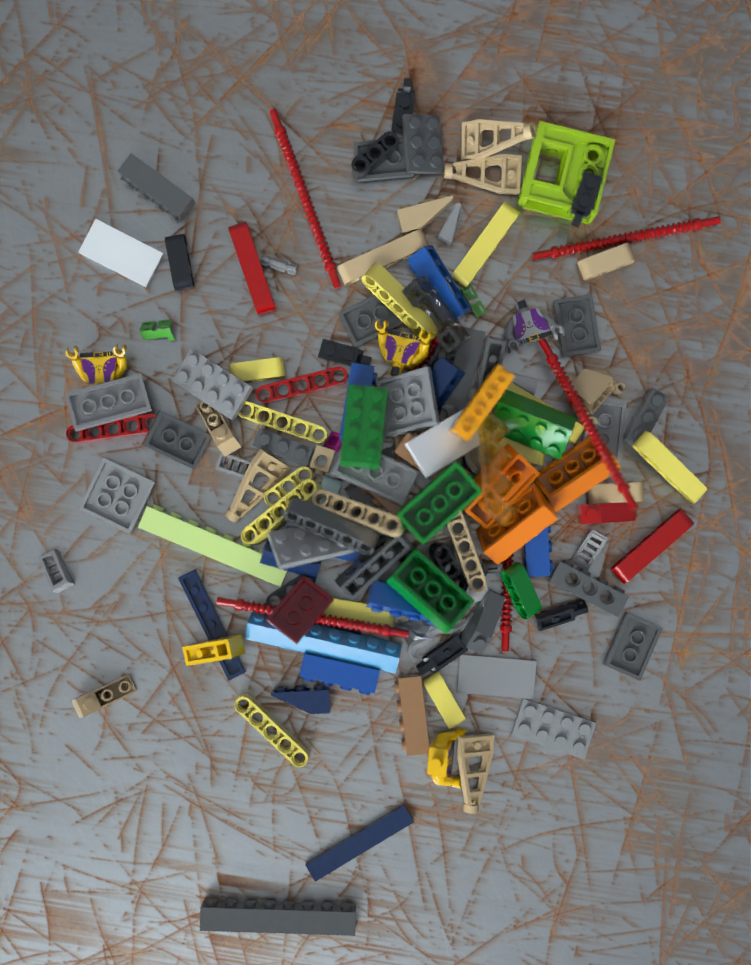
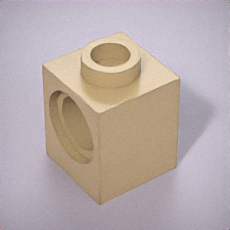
M316 445L310 467L314 468V473L324 475L325 472L329 473L335 450ZM319 456L327 457L328 462L325 466L317 464Z

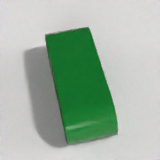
M515 562L501 572V578L521 618L527 620L542 609L541 602L531 580L521 563Z

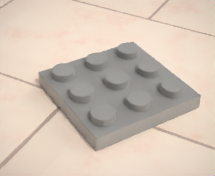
M427 366L376 381L377 387L388 388L384 437L391 438L440 425L430 367Z
M103 457L78 509L132 534L156 482Z

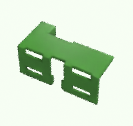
M472 284L467 288L460 289L475 318L487 313L481 300L477 301L474 305L470 304L469 301L478 297Z
M173 319L160 320L157 330H152L156 321L142 322L139 331L143 340L168 337L169 341H175L170 329Z

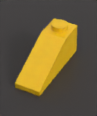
M241 634L182 647L186 666L231 659L245 653Z

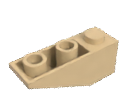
M441 195L433 201H429V199L418 202V205L414 206L410 204L401 206L397 210V218L402 236L426 228L452 204L453 195Z
M203 401L195 404L216 446L225 457L241 448L238 439L223 414Z
M127 674L71 701L80 718L137 691L130 675Z

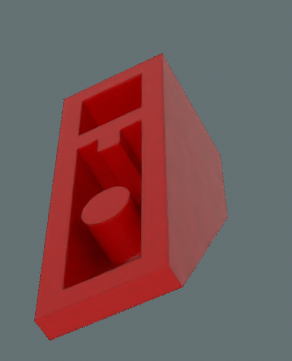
M627 502L577 505L578 524L636 521L635 510L631 511Z

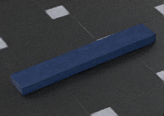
M194 569L178 577L208 640L229 636L197 570ZM239 656L219 660L228 681L246 673V669Z
M403 804L308 861L305 866L316 882L414 823V820Z

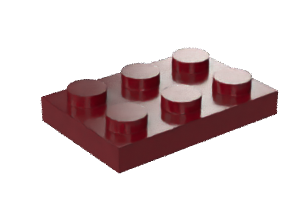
M303 575L266 618V621L297 645L332 604L334 598Z

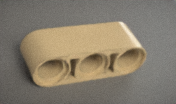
M625 243L577 262L583 280L586 281L627 266L636 260L630 244Z
M643 482L628 483L630 486L629 490L635 501H644ZM597 484L588 491V504L626 502L623 494L618 492V485Z

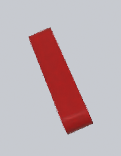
M247 222L228 227L257 314L261 315L276 310Z
M337 366L263 385L256 390V398L262 404H271L341 386L347 382L348 373L345 368ZM338 371L345 374L344 379L341 381L334 379V374ZM319 376L326 378V382L322 386L316 384V378ZM300 381L307 382L305 390L297 388V384ZM283 385L289 388L286 395L279 394V388ZM264 390L270 392V397L267 400H262L260 397L261 392Z
M156 415L132 416L99 425L100 433L95 437L92 434L94 427L80 430V437L75 439L73 436L75 430L72 425L67 428L66 437L74 443H86L147 434L150 429L149 421L155 418ZM133 421H136L138 424L135 431L130 429V424ZM113 424H117L119 427L118 432L115 434L111 432Z
M682 508L678 509L611 567V570L623 584L627 583L694 525V522Z

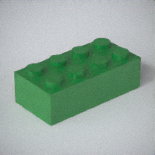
M348 384L340 466L379 470L388 388Z
M506 389L498 401L488 431L560 460L578 418Z
M453 461L397 511L396 516L424 545L483 491L456 461Z
M417 549L404 560L386 581L444 634L453 629L475 602L474 599Z

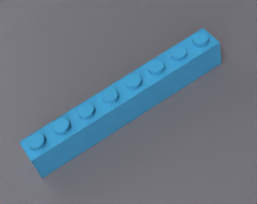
M256 611L250 613L245 639L396 673L402 644L314 624L296 645L266 621L267 613L263 615L261 612L256 614Z

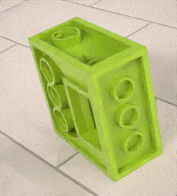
M539 121L536 128V138L532 140L516 207L573 220L574 215L570 214V209L583 173L587 171L603 177L591 213L587 219L583 218L581 222L590 225L598 213L616 139ZM539 154L561 159L555 184L533 179Z

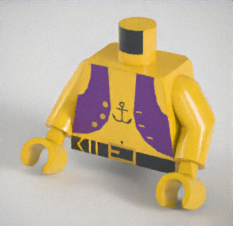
M377 320L375 328L379 331L378 344L382 357L387 364L392 365L390 375L402 374L403 368L413 370L415 366H418L427 358L430 347L429 340L434 337L433 332H429L428 337L425 335L426 329L422 330L419 336L388 329L387 332L385 329L389 325L388 321L384 320V327H381L380 320Z
M117 343L113 351L80 353V356L78 355V346H74L75 353L70 352L67 347V357L71 358L72 364L81 379L89 385H98L121 379L127 369V359L124 353L128 347L125 344L122 350L118 348Z
M459 727L456 731L439 733L431 743L427 774L432 775V780L436 785H452V787L462 789V786H460V776L455 775L451 777L454 743L458 736H464L466 732H469L468 730Z

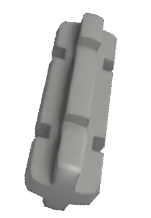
M263 255L260 261L261 266H270L271 269L281 272L288 271L287 273L295 275L298 269L297 264L291 262L288 264L287 261L274 257L271 259V256Z

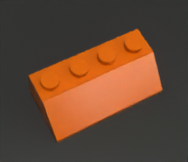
M591 436L564 453L560 460L555 459L538 471L540 475L534 482L556 512L611 476L609 475L610 470H606L607 465H603L605 461L601 460L602 456L598 455L599 451L595 450L596 445L593 446L594 441H590ZM609 449L608 453H612L611 458L615 459L613 462L617 463L616 467L621 469L615 455Z
M507 443L473 479L483 492L463 510L485 529H488L540 473Z
M534 483L488 529L481 525L476 529L483 553L499 565L546 527L553 524L558 517L554 507Z

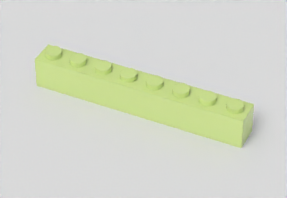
M153 504V507H146L138 528L279 587L283 585L288 571L261 564L260 560L263 549L260 548L257 551L252 548L253 545L243 541L238 543L234 541L235 537L225 533L224 536L217 534L216 529L209 526L206 529L199 526L200 523L195 520L181 519L182 515L173 511L170 514L166 513L164 508L159 505Z

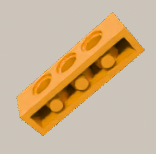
M501 365L494 366L449 431L463 441H469L515 376Z

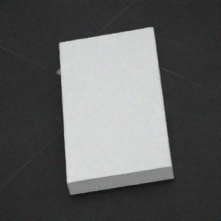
M95 219L78 251L81 255L145 288L149 286L164 257L162 252L98 219Z
M461 410L441 422L440 425L434 426L407 442L405 446L425 478L489 440L490 437L482 424L469 441H463L449 431L463 411Z

